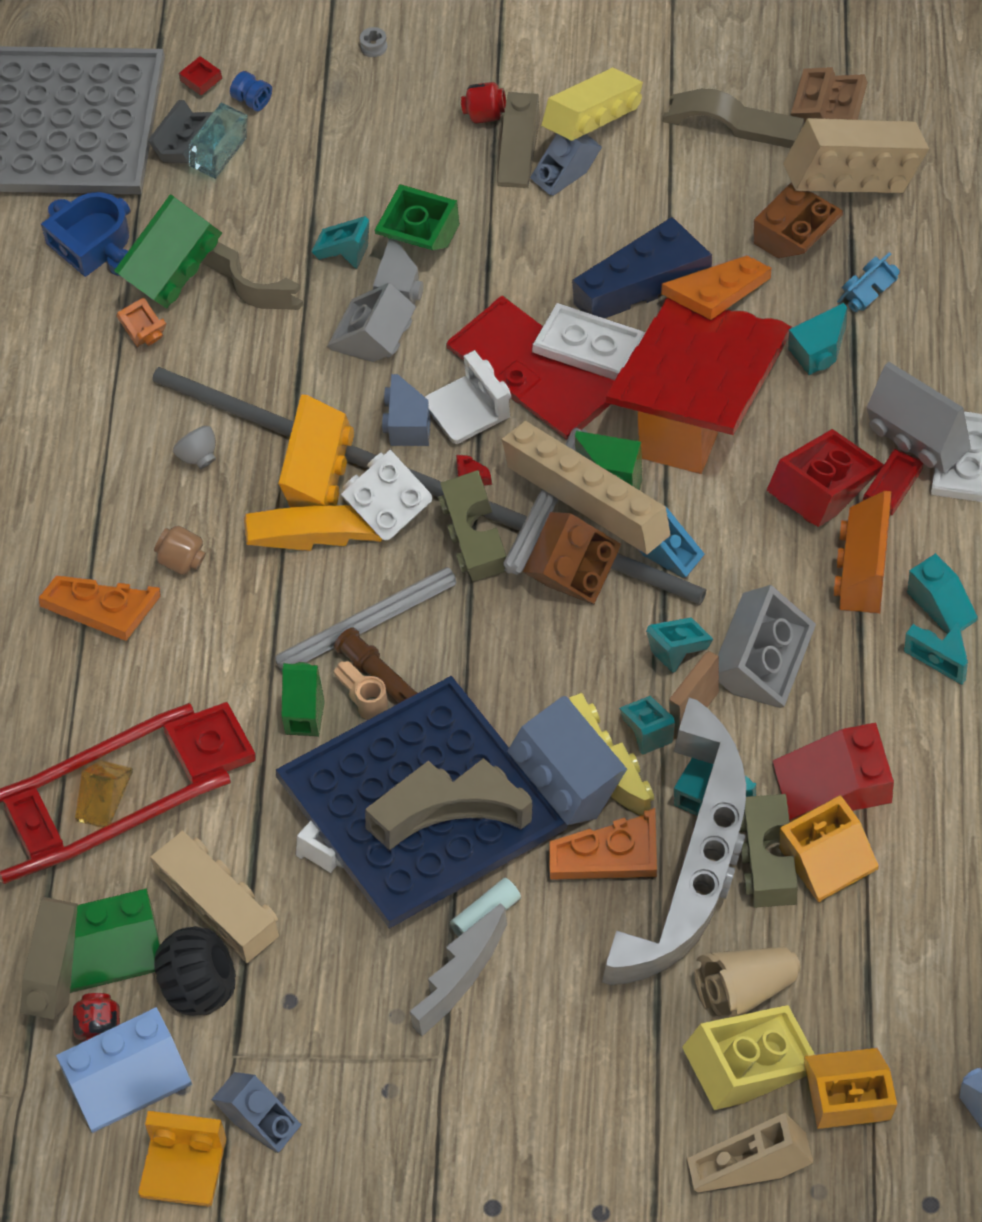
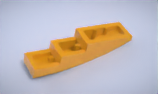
M350 505L281 508L248 513L244 516L246 545L311 551L314 543L346 546L349 539L376 542L383 540Z

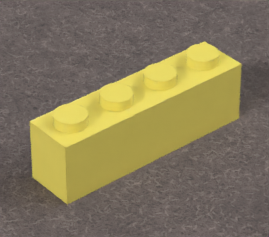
M612 67L549 97L541 126L573 141L636 110L642 99L640 92L643 82Z

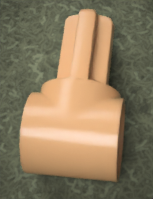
M341 661L337 665L334 675L350 691L349 698L357 705L361 717L369 720L388 709L386 687L381 679L374 676L364 677L349 661ZM370 697H377L376 699H373V700H366L367 698H370Z

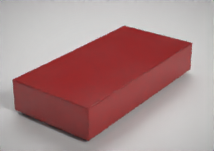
M894 449L863 495V501L883 491H891L890 515L893 516L923 470L924 464L921 460Z

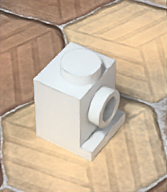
M310 821L297 835L296 856L300 859L306 857L330 873L337 865L343 868L335 857L334 850L328 848L320 837L319 830Z

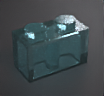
M221 102L190 142L189 166L216 179L247 139L248 115Z

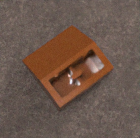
M791 182L754 219V244L778 259L804 254L843 215V210L811 191H795Z
M550 512L523 573L551 589L587 603L595 604L622 544L571 513Z

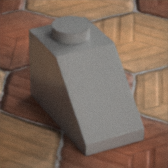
M389 238L373 284V290L391 283L415 304V301L420 300L423 294V281H419L418 268L397 240Z

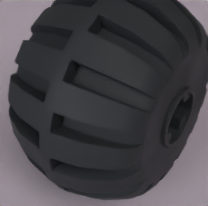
M197 926L178 929L164 939L155 953L154 967L158 985L168 1004L181 1014L190 1016L211 1014L221 1006L223 1007L234 993L236 985L234 963L227 946L224 945V941L214 931Z

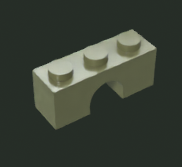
M477 470L441 482L444 495L438 496L444 515L450 514L453 521L447 527L453 544L459 542L462 552L456 554L462 573L469 571L472 581L475 582L506 572L503 562L507 556L497 527L487 531L472 529V525L477 518L492 513L479 471Z
M786 794L746 797L745 810L739 832H745L746 842H743L741 849L742 864L749 863L750 873H744L746 895L753 896L754 908L797 905L798 886L794 856L778 857L766 850L770 845L780 843V827L790 823Z

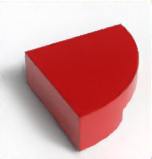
M456 455L458 477L478 470L484 486L492 485L491 474L486 466L473 460L471 456Z

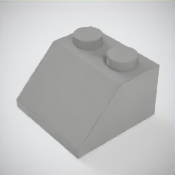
M391 283L353 298L327 347L333 351L371 362L384 357L389 358L398 350L400 346L398 341L402 333L411 325V316L416 306Z

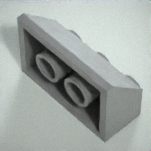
M891 362L884 365L867 405L871 429L878 436H886L894 441L902 451H909L919 457L921 462L927 467H934L945 474L971 449L963 407Z
M772 585L744 592L718 654L719 683L734 695L779 708L784 707L816 623Z

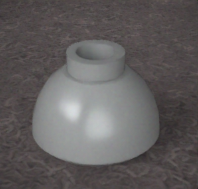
M202 426L188 433L174 445L173 453L183 462L197 464L199 469L207 467L216 460L213 454L216 440L210 426Z

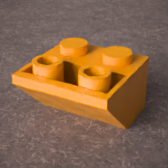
M841 795L780 827L779 849L784 856H794L796 873L817 902L879 869L861 822Z
M878 1048L804 1057L817 1129L889 1121L892 1119L897 1107V1100L890 1068Z

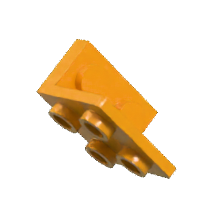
M148 1111L145 1126L150 1137V1143L138 1191L140 1198L210 1207L213 1203L227 1139L222 1121L219 1119Z

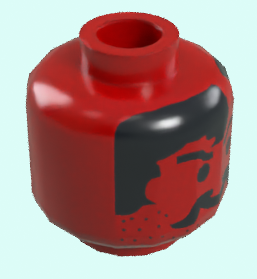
M495 82L469 85L466 96H461L463 114H468L471 121L475 124L500 120L502 113L505 112L507 101L504 88H499Z
M109 994L82 995V1000L76 1002L73 1006V1035L80 1041H87L120 1025V1006L111 999Z

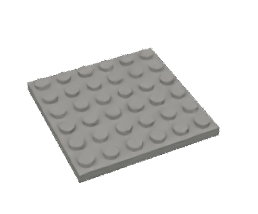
M0 46V192L142 194L150 148L149 138L152 135L165 60L164 50Z

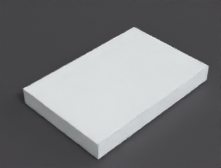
M557 303L536 338L532 352L615 380L635 347L639 345L645 332Z
M964 412L971 449L945 474L935 468L931 495L982 502V414Z

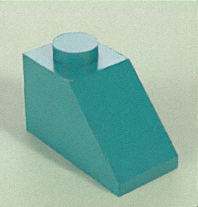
M844 303L789 329L788 350L808 375L819 370H825L837 361L847 321V306Z
M936 553L909 570L907 593L947 634L956 623L959 624L960 631H963L978 620V616L958 575Z

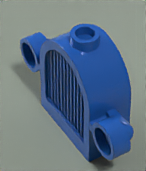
M102 192L87 193L71 202L65 199L53 201L48 207L50 217L41 223L46 244L85 277L106 261L108 262L110 272L120 276L114 270L128 252V250L123 249L129 239V227L126 216L131 212L126 201Z

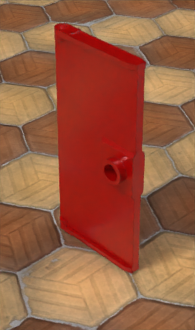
M500 296L487 309L447 341L446 348L463 361L464 355L475 350L482 360L486 359L489 361L497 380L506 383L513 401L521 404L567 440L573 429L578 428L582 430L611 405L606 403V395L615 380L533 353V344L543 326L506 297Z

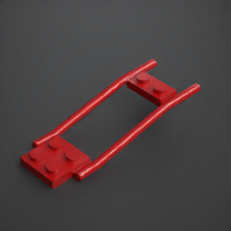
M228 702L194 713L190 703L160 713L32 777L0 788V803H4V808L30 859L1 870L0 879L2 884H7L70 860L190 799L230 784L231 780L228 771L256 761V753ZM163 727L164 733L191 784L64 847L63 841L37 789Z

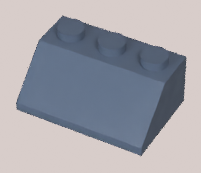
M567 696L560 697L524 724L507 751L567 825L597 819L627 771L624 764Z

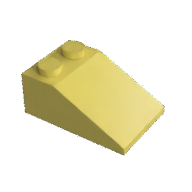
M789 1005L701 1023L682 1046L714 1110L744 1104L807 1076L804 1057L815 1055Z

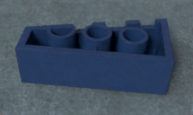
M671 217L572 280L573 303L580 311L604 319L631 309V305L637 302L646 301L648 303L658 299V295L661 294L662 283L712 267V254L681 224Z

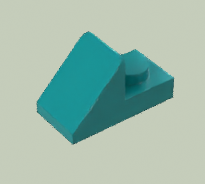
M364 216L322 229L311 252L319 260L341 254L357 269L368 247L369 219Z
M692 617L652 624L646 629L651 652L672 673L676 672L686 653L706 650L713 641V638Z
M956 623L943 640L939 639L932 631L922 629L913 624L905 635L904 652L963 685L966 681L968 660L959 624Z
M651 695L619 708L622 720L634 731L642 755L673 742L674 718Z

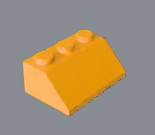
M303 394L300 396L278 484L290 508L336 505L339 499V486L337 485L340 475L343 476L346 471L347 459L345 452L347 446L352 445L354 428L350 426L345 413Z

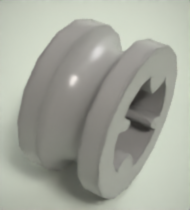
M371 27L362 31L359 39L361 51L364 55L378 57L386 52L387 38L382 29Z

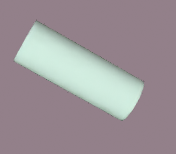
M503 878L450 921L451 928L459 937L500 903L505 907V910L509 909L521 899L520 892L509 879Z

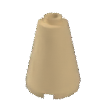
M786 947L711 952L697 957L696 961L701 962V967L695 969V981L705 1009L712 1007L717 1016L712 1017L715 1021L748 1013L794 983L798 978L801 966L797 955L794 952H790Z

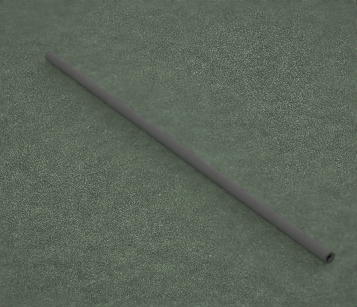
M158 367L153 374V382L285 436L290 437L294 421L161 367ZM353 445L347 446L345 452L347 461L369 469L368 463L377 456ZM408 468L432 496L438 498V496L444 495L441 481ZM489 501L492 513L483 515L484 517L515 530H521L527 516ZM617 553L611 567L613 570L699 605L706 596L707 590L705 588Z

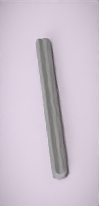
M573 429L565 445L575 451L576 431L587 432L585 429ZM541 489L503 562L505 571L508 574L518 575L521 573L550 512L553 511L558 501L556 497Z
M446 567L275 656L276 664L282 672L283 663L307 662L334 648L335 641L345 630L354 627L361 634L456 584V577L452 570Z

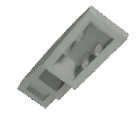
M501 903L446 947L448 963L428 978L430 995L410 1010L412 1027L421 1036L425 1035L450 1012L473 985L493 955L507 926L506 910Z

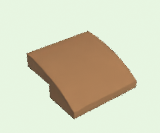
M833 67L803 69L791 115L804 118V122H806L807 118L858 120L868 83L865 74L836 76Z

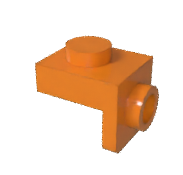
M144 297L117 312L116 315L136 347L144 343L147 346L152 345L163 337L162 332L167 323L163 318L158 319Z

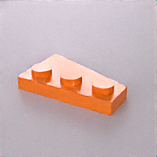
M746 255L662 283L661 294L712 320L771 278L772 268Z
M56 575L39 596V604L42 608L127 641L161 595L159 587L148 586L147 590L131 589L130 584L118 583L116 587L98 585L96 580Z
M655 808L643 811L644 815L626 820V818L615 820L611 826L595 831L587 829L550 841V879L657 877Z

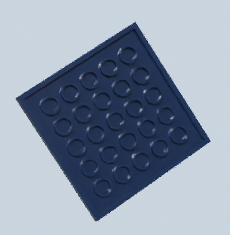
M452 675L276 769V778L308 821H312L319 830V835L328 848L334 850L337 860L389 929L568 828V825L507 752L509 749L507 744ZM484 758L493 767H499L515 787L524 789L532 799V821L522 829L508 823L485 818L453 819L423 828L401 841L391 850L387 849L366 829L365 809L427 761L431 762L437 769L445 770L453 782Z

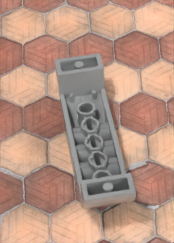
M688 699L674 752L714 765L661 939L658 944L616 931L603 975L602 983L627 984L643 980L668 969L682 959L700 940L709 925L719 897L726 899L736 868L729 867V864L736 866L745 839V835L739 833L746 803L744 768L736 744L725 726L707 707L696 699ZM696 891H701L706 895L699 894Z

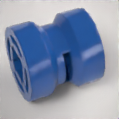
M242 71L236 75L230 86V96L239 102L245 101L246 105L255 111L262 110L272 95V86L263 80L257 81L256 77L248 71Z

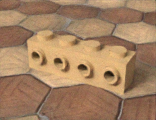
M182 830L150 856L155 874L219 935L232 950L248 963L279 937L276 925L278 918L268 905L260 906L254 900L253 892L244 882L241 881L238 884L231 877L230 870L221 860L214 861L208 855V849L197 837L192 840Z

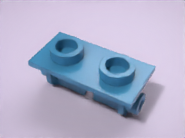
M887 253L881 260L875 256L862 269L865 274L860 279L856 275L849 279L841 287L845 293L837 302L840 303L846 298L852 311H863L879 296L871 287L872 285L882 293L892 283L896 282L900 271L897 266L889 265L886 262L891 253Z

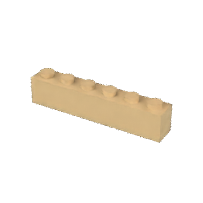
M524 421L502 438L508 468L643 553H650L671 536L666 506L529 422Z

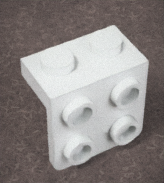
M475 350L464 355L466 376L425 396L429 401L430 414L454 444H459L510 418L509 399H511V393L504 381L499 382L489 361L486 359L482 360Z
M391 450L385 455L381 452L375 456L367 465L369 469L360 477L358 475L352 477L343 486L345 491L341 494L343 500L352 506L380 538L385 541L392 539L432 502L431 493Z

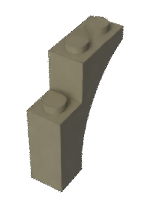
M484 758L453 782L445 770L437 769L431 762L427 761L365 809L366 829L389 850L415 832L447 820L485 818L508 823L520 829L532 821V799L524 789L515 787L499 767H493Z

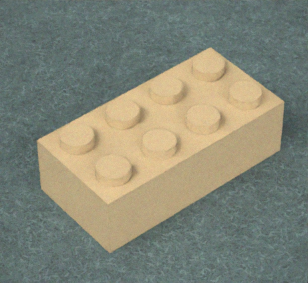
M807 118L783 164L795 191L904 193L927 154L929 147L916 122Z

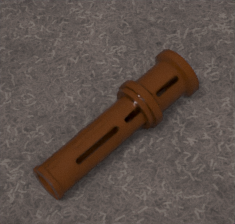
M351 627L345 630L337 638L334 650L338 654H344L351 660L353 666L359 672H366L369 676L381 679L385 684L386 692L398 703L418 693L379 658V650L374 645L369 646L360 638V633L356 628Z

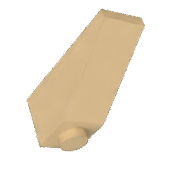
M786 1113L780 1114L687 1158L693 1187L696 1192L780 1179L813 1164L806 1132Z

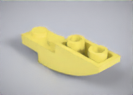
M583 693L569 697L573 705L627 768L611 797L630 811L640 816L644 815L643 811L651 809V801L654 800V794L647 780L642 782L638 774L640 766L634 753L628 754L623 742L613 746L607 730L601 731L598 725L600 718L593 703H587Z

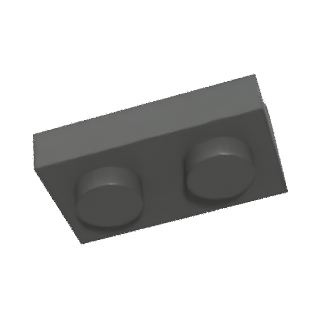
M178 100L151 135L149 143L163 163H189L196 157L197 151L202 144L211 137L212 131L220 120L214 112H192L185 100Z

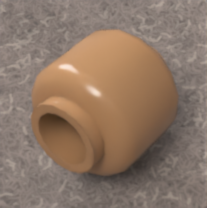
M174 526L171 529L165 528L154 547L158 563L180 575L186 574L191 568L197 570L206 555L201 550L203 546L202 538L181 526Z

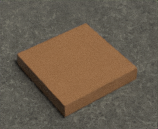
M709 650L705 652L669 699V713L675 721L674 739H677L688 699H696L705 707H708L719 693V656Z

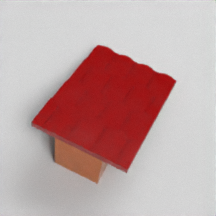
M667 298L657 316L653 318L639 345L635 347L627 363L618 373L606 395V403L638 411L639 441H641L642 459L702 474L718 432L729 435L735 434L789 337V329L792 326L778 319L758 318L746 311L724 310L710 320Z

